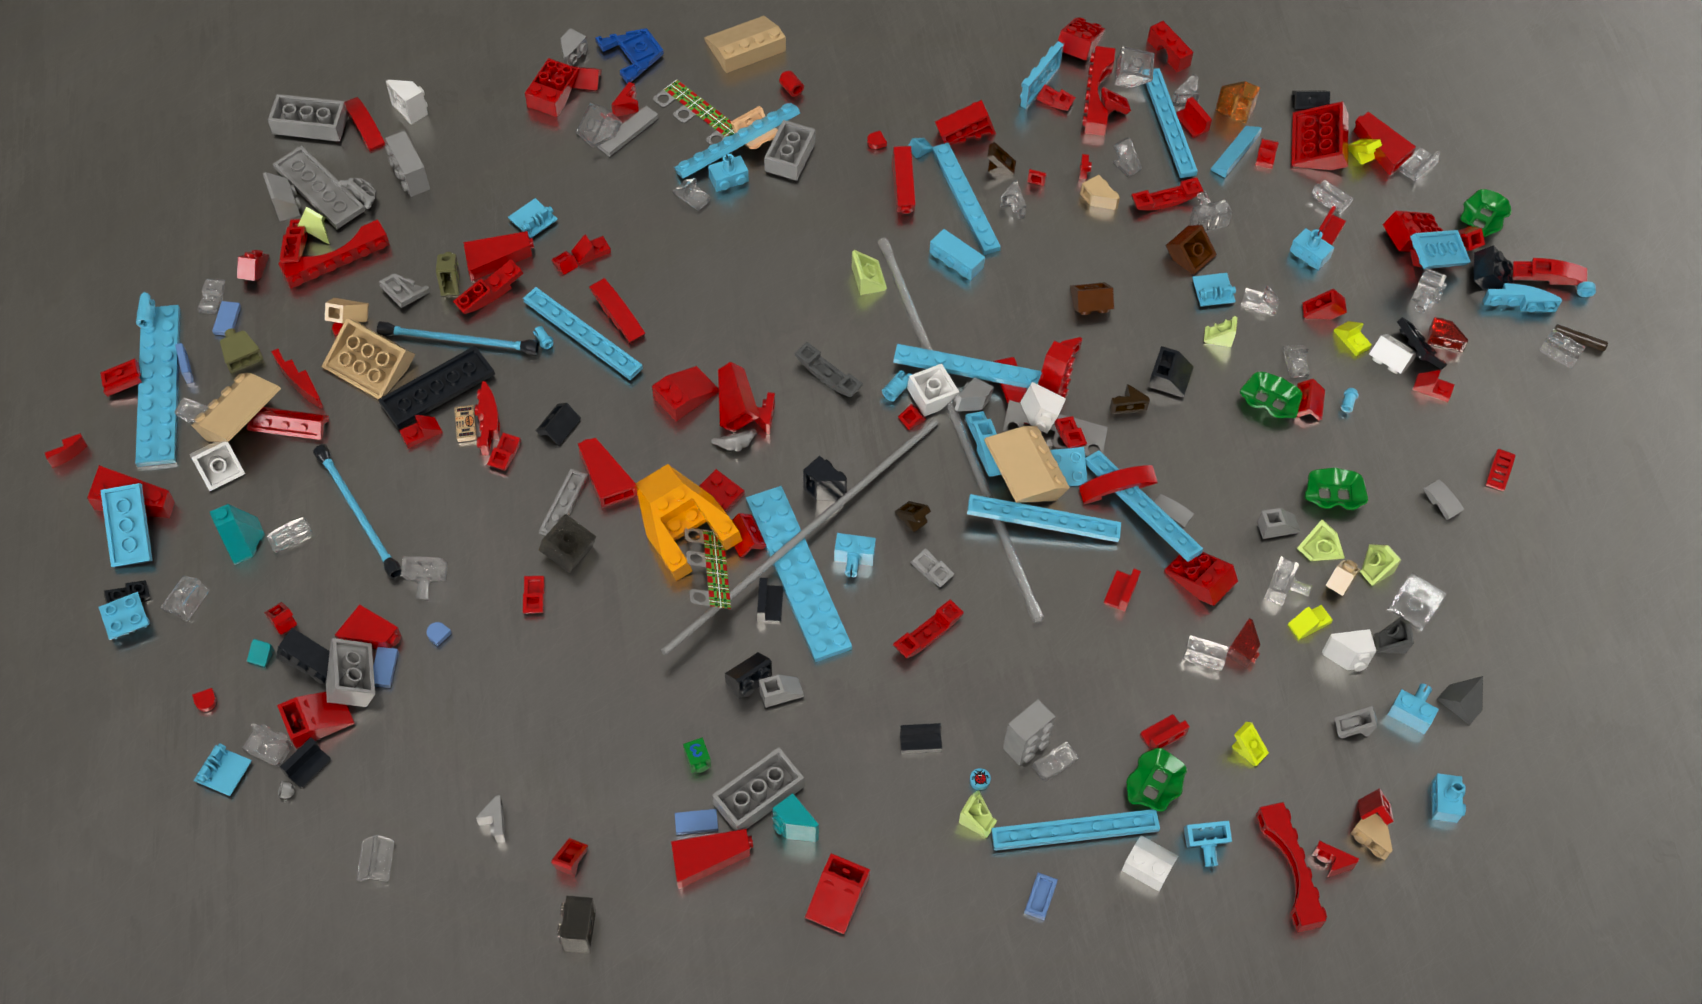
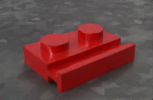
M135 358L100 372L102 386L104 387L103 392L107 397L142 383L139 362Z

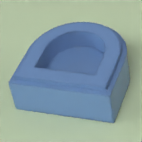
M440 622L432 623L427 628L429 640L437 647L452 634L451 630Z

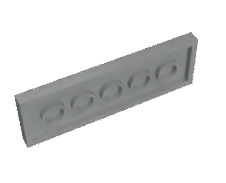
M302 145L273 163L274 168L284 178H287L289 183L294 185V188L336 229L366 211L364 205L345 187L339 186V181Z

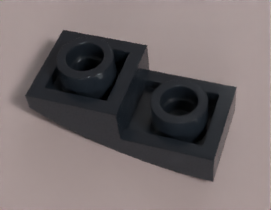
M146 580L125 583L124 588L104 590L106 604L138 592L141 602L150 599Z

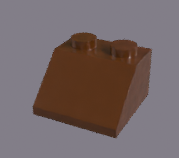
M1188 225L1165 245L1173 261L1192 275L1196 274L1217 255L1203 225Z
M1106 282L1070 285L1074 308L1081 315L1091 314V311L1108 313L1110 309H1114L1113 287Z

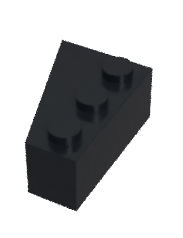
M292 627L278 646L276 658L312 676L317 682L321 684L326 683L330 651Z

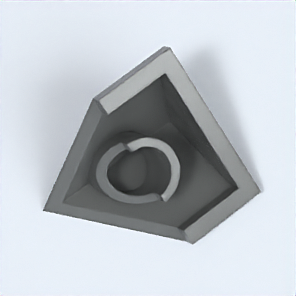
M1402 616L1381 632L1374 634L1377 653H1407L1414 644L1412 624Z
M1483 676L1450 684L1437 700L1470 725L1483 709Z

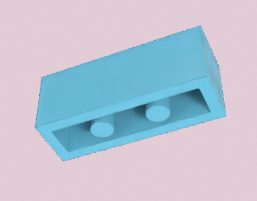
M943 229L930 241L929 252L970 281L984 268L985 256L947 230Z

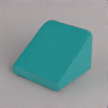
M253 639L247 662L266 668L275 651L273 646L269 643Z

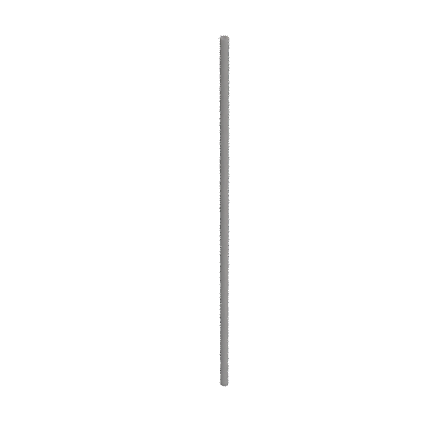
M935 418L729 591L730 601L939 424L938 420ZM709 608L664 646L661 652L665 656L668 655L722 608Z

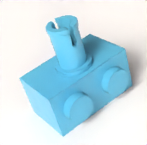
M725 154L723 161L708 166L709 178L716 192L749 182L748 169L741 155L734 157L732 154H727L726 159Z
M1305 228L1293 240L1290 252L1308 263L1309 266L1319 270L1331 258L1335 247L1321 239L1323 234L1320 232L1318 235L1319 230L1315 229L1311 232Z
M837 533L834 561L847 563L846 576L850 577L852 570V577H856L858 574V564L873 566L876 538Z
M1422 683L1419 685L1415 696L1401 689L1387 715L1425 734L1439 710L1426 702L1429 694L1432 692V688L1428 685L1424 692L1423 690L1427 684Z
M1437 773L1432 780V820L1457 823L1465 815L1466 805L1463 804V797L1466 787L1462 782L1461 776Z
M1229 821L1184 826L1186 848L1201 846L1204 852L1205 867L1219 866L1216 846L1232 842Z

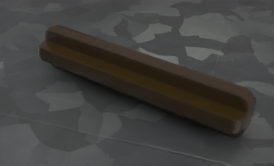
M1559 324L1553 330L1555 335L1602 352L1608 346L1607 341Z

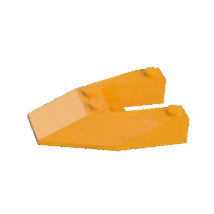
M669 464L635 483L647 538L675 581L693 572L690 564L687 563L686 557L675 542L685 535V528L696 529L707 522L726 551L742 541L739 530L715 498Z

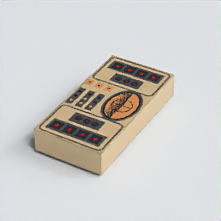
M474 406L455 407L458 442L477 440Z

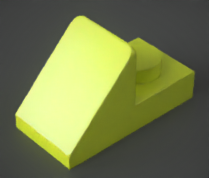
M1359 139L1348 144V150L1360 164H1365L1375 159L1374 152L1382 144L1380 139Z
M1347 321L1333 331L1354 355L1358 356L1369 350L1372 344L1361 333L1363 323Z
M1322 605L1314 609L1307 607L1291 620L1288 626L1298 640H1301L1331 624L1333 619Z
M1246 721L1234 734L1237 741L1232 745V748L1253 766H1257L1269 752L1253 723Z

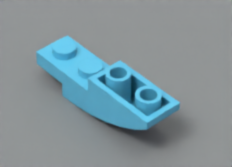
M1504 283L1502 289H1488L1483 298L1484 305L1520 306V311L1556 312L1562 302L1560 297L1545 290Z
M984 411L966 414L965 420L976 441V451L988 476L1002 475L984 441L986 437L997 434L991 419H987Z

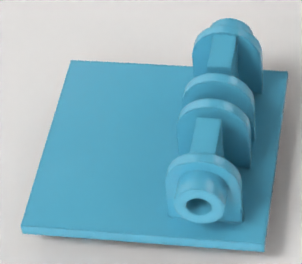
M536 198L508 217L522 232L527 231L529 238L534 237L558 220L552 214L554 212L552 207L543 206Z
M1227 273L1192 277L1200 306L1236 302L1234 297L1236 288L1230 284Z
M1084 447L1050 450L1069 486H1079L1088 482Z
M138 592L99 606L109 640L114 638L116 640L122 635H129V632L134 633L135 630L143 627L147 628V625L150 624Z
M219 743L218 746L215 745L194 781L227 796H231L252 760L226 750V746Z

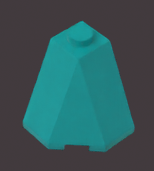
M230 504L210 511L213 522L234 565L252 558L257 551L256 547L259 541L265 535L258 517Z

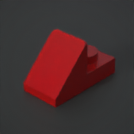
M628 82L611 104L613 116L618 117L639 112L634 83Z
M1105 87L1101 89V102L1107 109L1108 115L1114 110L1125 115L1131 111L1127 98Z
M1261 138L1255 165L1272 169L1279 142Z
M585 234L571 250V253L580 266L611 253V248L604 236L590 241Z
M1436 370L1418 374L1412 390L1448 402L1455 384L1438 379L1441 371Z
M771 392L767 393V399H763L762 407H757L759 417L754 420L766 434L771 432L775 408V393Z
M415 415L417 423L399 430L408 448L443 433L435 417Z
M282 602L264 612L280 635L297 625L291 610Z
M569 838L553 857L551 863L557 870L575 876L578 863L587 853L588 845Z
M1320 840L1312 854L1321 862L1332 864L1326 878L1353 870L1359 861V858Z

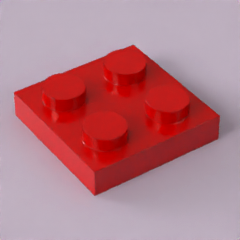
M717 469L699 485V487L715 498L725 512L745 494L744 489Z

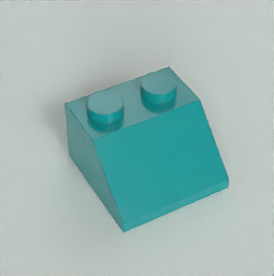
M793 793L773 807V828L779 835L783 834L786 839L810 842L819 840V824Z

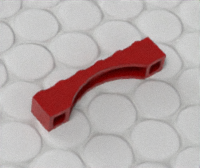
M1096 46L1095 53L1091 52L1090 63H1093V65L1089 66L1088 75H1091V78L1088 77L1087 88H1090V90L1086 91L1085 100L1088 103H1085L1084 113H1087V116H1083L1082 126H1085L1086 134L1105 136L1108 111L1100 100L1098 87L1105 77L1112 73L1116 48Z
M377 219L361 226L358 233L348 243L335 251L318 256H301L299 262H279L278 264L291 289L377 250H381L390 244L386 232Z
M1284 802L1260 807L1256 817L1262 834L1271 839L1281 849L1293 871L1296 893L1290 913L1297 933L1321 928L1327 919L1326 910L1324 907H1321L1319 902V891L1313 885L1310 867L1306 866L1304 860L1305 852L1297 841L1298 833L1296 828L1292 827L1289 809L1285 807Z

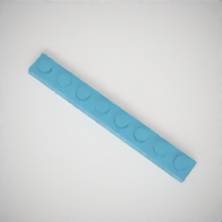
M1160 68L1143 70L1144 81L1179 177L1197 176L1198 170Z
M792 103L784 104L777 111L770 112L766 117L755 120L748 127L739 129L737 133L725 137L721 142L710 145L708 149L696 153L688 160L681 161L679 165L674 167L676 173L684 179L720 159L725 154H729L781 125L783 120L788 121L801 114L799 108Z
M949 143L932 147V152L983 255L1000 251L1001 246Z
M537 287L523 298L527 305L630 381L643 369L641 363Z
M897 344L893 363L924 369L942 364L947 373L975 377L981 380L1029 388L1032 382L1038 384L1042 374L1038 370Z
M1100 451L1085 458L1086 466L1098 477L1120 470ZM1138 486L1115 492L1187 562L1202 554L1203 548Z
M973 494L969 496L967 514L1113 542H1119L1121 522Z
M1152 809L996 827L991 829L994 851L1159 832L1160 825L1157 811Z

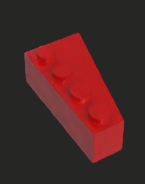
M1054 341L1046 354L1038 385L1066 398L1069 392L1067 388L1071 383L1070 377L1073 373L1072 367L1076 360L1073 357L1075 349Z
M100 465L87 497L94 510L103 511L100 490L140 483L143 489L146 516L170 519L175 504L169 490Z

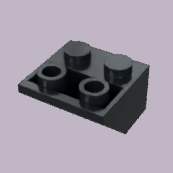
M1494 245L1474 252V281L1483 290L1502 289L1504 283L1513 284L1511 271L1513 270V265Z
M1161 346L1148 387L1184 398L1194 366L1179 351Z
M819 455L803 469V489L817 501H837L847 492V477L843 472L837 471L829 460H824Z
M757 652L725 673V682L738 699L748 697L759 687L760 679L772 676V661L770 658Z

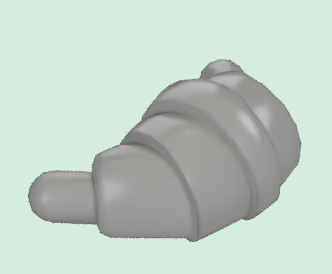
M348 178V180H340L338 182L339 186L347 187L348 190H351L357 200L364 202L366 209L371 208L377 191L370 182L362 178Z
M750 429L749 431L714 437L711 442L723 449H727V451L734 450L738 452L742 448L749 446L757 431Z

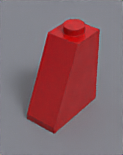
M359 604L336 632L335 637L336 639L371 643L372 649L377 650L378 647L392 648L396 646L400 641L401 633L397 626Z

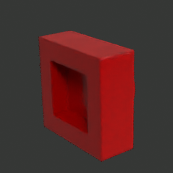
M1082 154L1079 179H1086L1087 173L1091 172L1092 162H1089V155Z

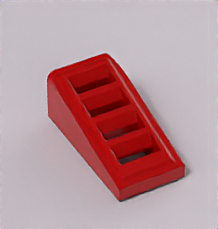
M1497 449L1485 486L1504 492L1514 464L1515 454ZM1492 478H1496V479H1498V480H1501L1502 483H1501V482H1498V481H1495V480H1492Z

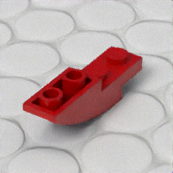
M1533 258L1532 261H1513V280L1549 281V285H1578L1582 282H1587V268L1566 261L1546 258Z
M510 259L485 281L479 279L453 302L464 314L476 311L512 289L510 284L524 273Z
M482 381L481 389H478L477 392L479 403L475 405V416H478L481 437L477 438V448H480L482 455L489 456L492 440H500V419L493 393L488 384Z

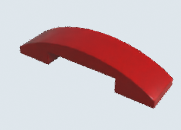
M358 97L345 101L348 116L353 120L369 151L386 145L362 101Z
M1196 177L1181 181L1180 186L1154 193H1149L1148 190L1133 193L1131 197L1138 210H1159L1189 201L1202 194L1204 190Z
M1143 465L1101 475L1079 486L1085 505L1102 500L1104 495L1139 486L1140 489L1157 484L1158 482L1153 465Z
M950 599L936 610L935 615L910 634L907 632L894 642L893 646L906 659L910 658L941 637L960 619L964 612Z

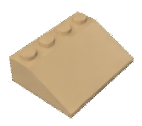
M765 16L704 37L725 73L786 51L785 35L778 25Z
M346 318L321 367L375 398L380 399L387 395L405 374L415 353L359 322Z
M241 373L234 379L235 382L231 386H227L222 390V395L218 399H214L208 404V409L205 412H201L195 417V422L191 426L207 442H229L281 388L252 373Z
M1023 426L984 439L1016 503L1057 501L1070 488L1037 426Z

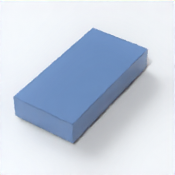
M221 302L212 330L214 335L225 336L226 330L235 328L241 309L240 303Z
M182 343L175 344L182 375L187 384L192 383L194 379L187 351Z
M377 648L373 665L375 687L391 688L399 653L398 649Z
M717 810L675 813L676 835L718 831Z
M1037 873L1024 911L1025 914L1045 920L1058 879Z

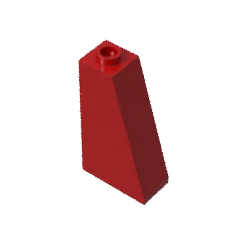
M1367 112L1356 119V126L1353 132L1359 139L1381 140L1382 146L1376 148L1374 155L1388 175H1392L1412 158L1416 146L1373 114Z
M898 146L893 148L892 155L897 212L908 214L915 210L911 146Z
M525 231L463 242L470 280L475 281L496 272L510 259L517 263L531 257V249L534 248L533 238H529L528 232Z
M732 362L718 369L720 426L735 432L757 419L759 412L745 369Z
M596 437L585 439L578 443L580 456L602 508L638 496L635 482Z
M747 829L671 841L678 889L749 857L750 848H754L752 835L748 836Z

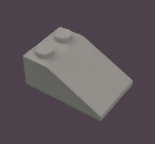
M331 639L326 680L327 702L361 707L368 706L375 695L371 643Z

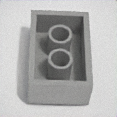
M783 120L764 157L765 171L797 181L815 145V129Z
M402 131L386 137L387 145L384 147L388 156H390L388 160L391 167L396 168L394 171L397 178L402 180L403 190L408 191L410 197L430 190L425 167L406 132Z
M1038 699L1008 723L1003 749L1019 766L1023 762L1028 763L1034 758V753L1039 749L1041 751L1050 744L1049 740L1052 736L1051 732L1054 728L1056 716Z

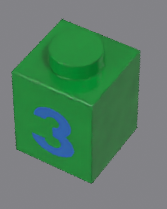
M703 737L683 744L684 753L692 773H701L711 767V759Z

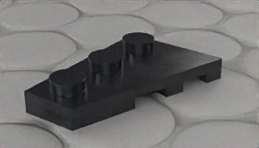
M1403 317L1397 321L1401 327L1399 329L1405 337H1408L1409 345L1417 350L1416 355L1422 361L1426 360L1440 369L1447 366L1444 360L1435 356L1437 352L1425 342L1426 339L1413 323Z

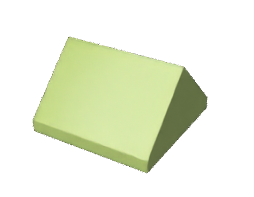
M856 250L852 251V270L860 295L885 291L887 286L879 261Z

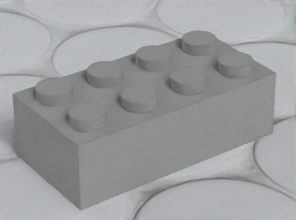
M277 94L268 123L272 134L340 141L348 118V112L344 101Z
M778 747L712 795L713 805L734 831L748 829L792 793L796 794L804 788V777Z

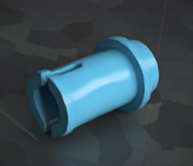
M542 326L535 328L536 331H533V334L539 340L541 348H551L553 346V338L548 336Z
M1348 388L1344 391L1345 397L1341 410L1349 413L1353 411L1355 400L1359 395L1356 389Z

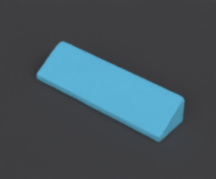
M1245 126L1212 166L1211 171L1226 178L1260 136L1262 128Z

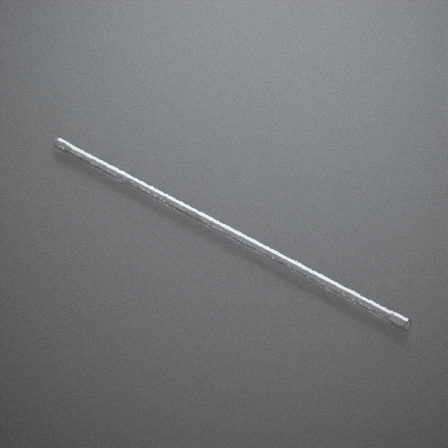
M882 238L878 241L879 247L889 266L921 347L932 350L894 258L890 243L887 238ZM952 399L946 405V408L982 496L994 498L961 417L954 410L956 405ZM992 519L1027 603L1031 618L1034 623L1040 622L1044 619L1043 613L1034 597L1003 521Z

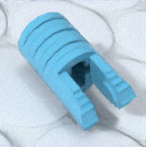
M145 292L139 298L136 324L141 328H151L153 326L156 303Z
M899 371L882 389L884 397L889 401H895L907 388L909 376L912 374L908 373L905 376L904 371Z

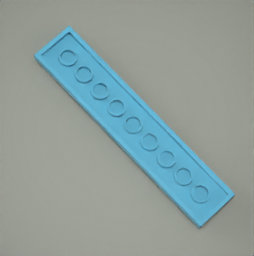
M179 305L155 307L153 326L151 328H140L139 368L142 383L138 384L135 461L137 467L176 463L179 359L175 344L180 343Z
M782 486L746 497V503L764 539L767 552L771 557L801 531V528ZM804 538L773 566L815 662L852 650V644Z

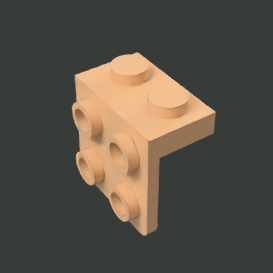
M758 106L730 123L734 133H737L739 129L748 127L755 120L766 116L763 108ZM774 128L746 143L745 146L750 149L759 148L761 144L773 140L778 129Z

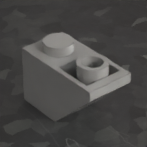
M570 28L560 38L564 63L572 66L587 51V37Z
M974 377L970 383L967 382L962 392L957 393L954 400L956 402L954 410L957 412L983 410L991 399L994 387Z
M1282 508L1262 511L1257 522L1263 539L1300 533L1295 514Z
M778 674L759 680V690L765 708L804 697L798 677Z

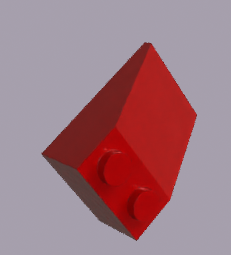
M697 366L667 375L652 385L653 398L676 422L719 392V388Z

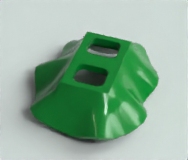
M1480 189L1464 202L1461 220L1471 227H1478L1473 224L1476 219L1484 222L1485 226L1482 228L1483 236L1486 237L1503 228L1504 218L1509 217L1512 213L1509 200L1501 194L1488 189ZM1482 208H1486L1492 211L1493 214L1488 217L1480 211Z
M1256 372L1240 389V394L1254 408L1264 407L1270 415L1276 418L1297 417L1303 394L1298 387L1282 377L1267 372ZM1258 392L1268 395L1265 402L1256 399ZM1276 399L1285 403L1282 410L1273 407Z
M1340 468L1316 469L1309 473L1305 499L1325 509L1340 505L1347 510H1354L1368 503V494L1361 474ZM1319 489H1328L1330 491V498H1321L1319 496ZM1338 490H1347L1349 492V499H1340L1338 497Z
M1154 748L1143 753L1138 758L1137 768L1128 776L1126 781L1129 802L1131 804H1141L1159 812L1165 811L1169 803L1178 798L1183 792L1184 777L1187 773L1186 765L1163 748ZM1156 770H1160L1168 775L1164 783L1153 778ZM1149 786L1158 791L1155 799H1151L1143 794L1146 787Z

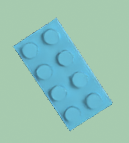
M1058 41L1054 46H1051L1047 55L1041 58L1039 65L1032 69L1030 76L1023 80L1021 85L1023 89L1020 95L1021 107L1027 109L1043 86L1048 83L1060 68L1063 43Z
M1458 230L1415 233L1410 236L1412 245L1419 257V263L1423 269L1463 266L1471 262Z
M138 483L100 490L111 567L115 568L153 561L142 484Z

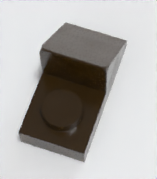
M995 142L989 144L987 155L989 159L988 172L1014 175L1016 160Z
M1127 384L1125 397L1117 396L1112 398L1110 412L1111 414L1146 411L1150 399L1147 395Z
M908 501L895 511L896 515L913 532L928 522L926 515L931 512L928 505Z

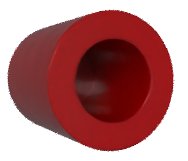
M785 71L780 75L779 83L792 97L802 93L804 84L792 71Z

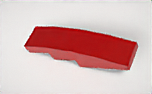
M301 219L290 220L286 234L283 235L280 263L299 262L303 254L308 232H306L305 226L298 227Z
M605 278L589 286L607 317L611 318L618 331L621 330L629 344L645 335L644 330L632 312Z
M279 349L271 351L282 374L293 388L319 409L323 408L320 397L307 371L298 372L292 359L285 362Z

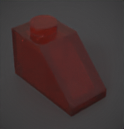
M1434 317L1429 327L1427 343L1431 346L1463 353L1468 344V339L1453 321Z
M1248 619L1226 655L1248 668L1251 662L1255 664L1260 656L1258 650L1261 644L1252 619Z

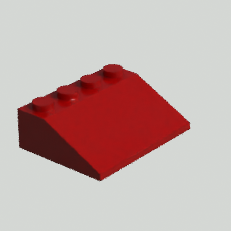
M1343 101L1293 112L1292 167L1322 170L1348 167L1349 114Z

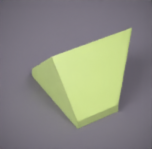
M306 207L298 227L305 226L306 232L329 244L324 223L326 218Z
M1234 316L1231 320L1225 319L1223 323L1218 325L1214 323L1213 327L1206 326L1204 342L1232 347L1238 318Z
M1321 520L1297 547L1310 561L1345 559L1337 532L1324 520Z
M1369 544L1362 570L1359 572L1374 586L1395 573L1401 559L1389 545Z
M977 790L969 797L963 807L959 823L987 838L997 820L992 817L980 791Z

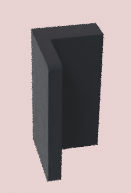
M1292 91V94L1295 95L1294 109H1311L1330 104V91Z
M559 403L535 431L540 436L548 435L559 445L580 421L581 417L568 403Z
M760 578L757 622L780 623L782 618L783 586L768 585V578Z
M941 723L901 725V754L942 752Z
M310 737L280 768L285 776L300 789H303L331 762V758Z

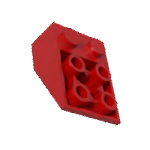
M1077 17L1061 30L1058 41L1064 44V53L1087 60L1104 34L1105 28H1102L1100 24L1086 22V19Z
M548 58L525 92L527 107L558 117L566 105L579 68Z
M1396 210L1382 224L1397 249L1404 252H1410V249L1414 248L1410 237L1413 234L1443 231L1431 213Z
M1204 552L1189 562L1179 555L1164 569L1166 574L1197 599L1212 606L1238 582L1233 564Z
M326 692L298 696L277 705L289 737L296 749L300 748L310 737L316 741L355 724L348 706L327 702Z
M831 853L822 871L805 918L845 934L870 878V869Z

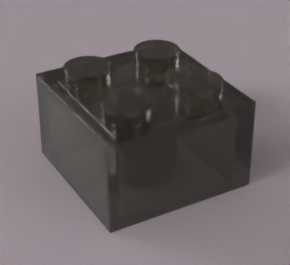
M564 514L542 539L539 551L571 573L593 547L597 536L567 514Z
M566 896V902L561 904L560 911L563 921L562 924H558L557 937H560L559 942L562 944L564 951L590 953L596 918L593 898Z

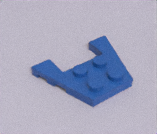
M647 28L628 31L624 35L610 34V37L602 38L598 36L595 38L596 43L603 52L619 45L633 63L620 70V75L627 84L636 79L664 54L662 47Z

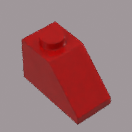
M1333 288L1303 302L1304 318L1332 320L1347 313L1345 297Z

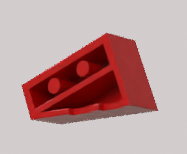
M982 100L935 121L944 144L949 143V145L965 142L966 138L975 136L978 139L983 134H996Z

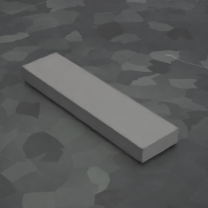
M646 105L597 143L598 148L610 157L659 119L658 114Z
M570 469L539 529V534L558 539L589 478L588 474Z

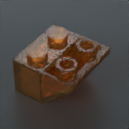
M1246 81L1222 86L1215 111L1246 124L1255 109L1260 87Z

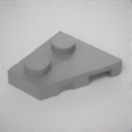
M395 273L379 281V286L401 308L430 293L429 286L421 287L416 285L415 281L405 279Z

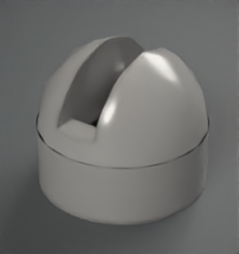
M281 781L278 797L290 798L295 793V786L290 782Z

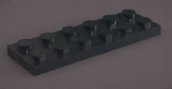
M473 346L381 397L378 401L397 429L414 421L415 415H424L482 381L494 376L495 372L477 347Z

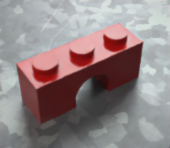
M1164 21L1150 27L1147 41L1156 51L1163 48L1166 49L1168 53L1167 62L1177 73L1191 66L1194 52Z

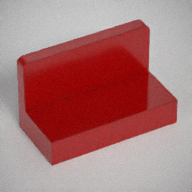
M576 67L579 68L572 88L598 90L599 76H601L602 69Z
M1193 97L1187 99L1185 108L1176 112L1182 127L1192 138H1195L1210 130L1212 119Z
M1332 206L1318 232V235L1322 232L1321 239L1330 245L1334 244L1346 223L1345 220L1334 216L1335 206Z
M1314 379L1297 383V387L1303 394L1297 417L1312 414L1317 420H1322L1325 389Z
M738 513L732 519L742 538V541L734 546L738 555L744 557L752 549L763 550L766 544L751 514Z
M1134 568L1132 574L1129 575L1117 570L1104 599V604L1125 612L1141 571Z
M1172 714L1141 731L1140 736L1150 750L1164 748L1187 735L1190 726L1186 720L1180 723L1175 715Z
M1380 788L1358 800L1362 820L1378 813L1386 826L1394 822L1391 804Z

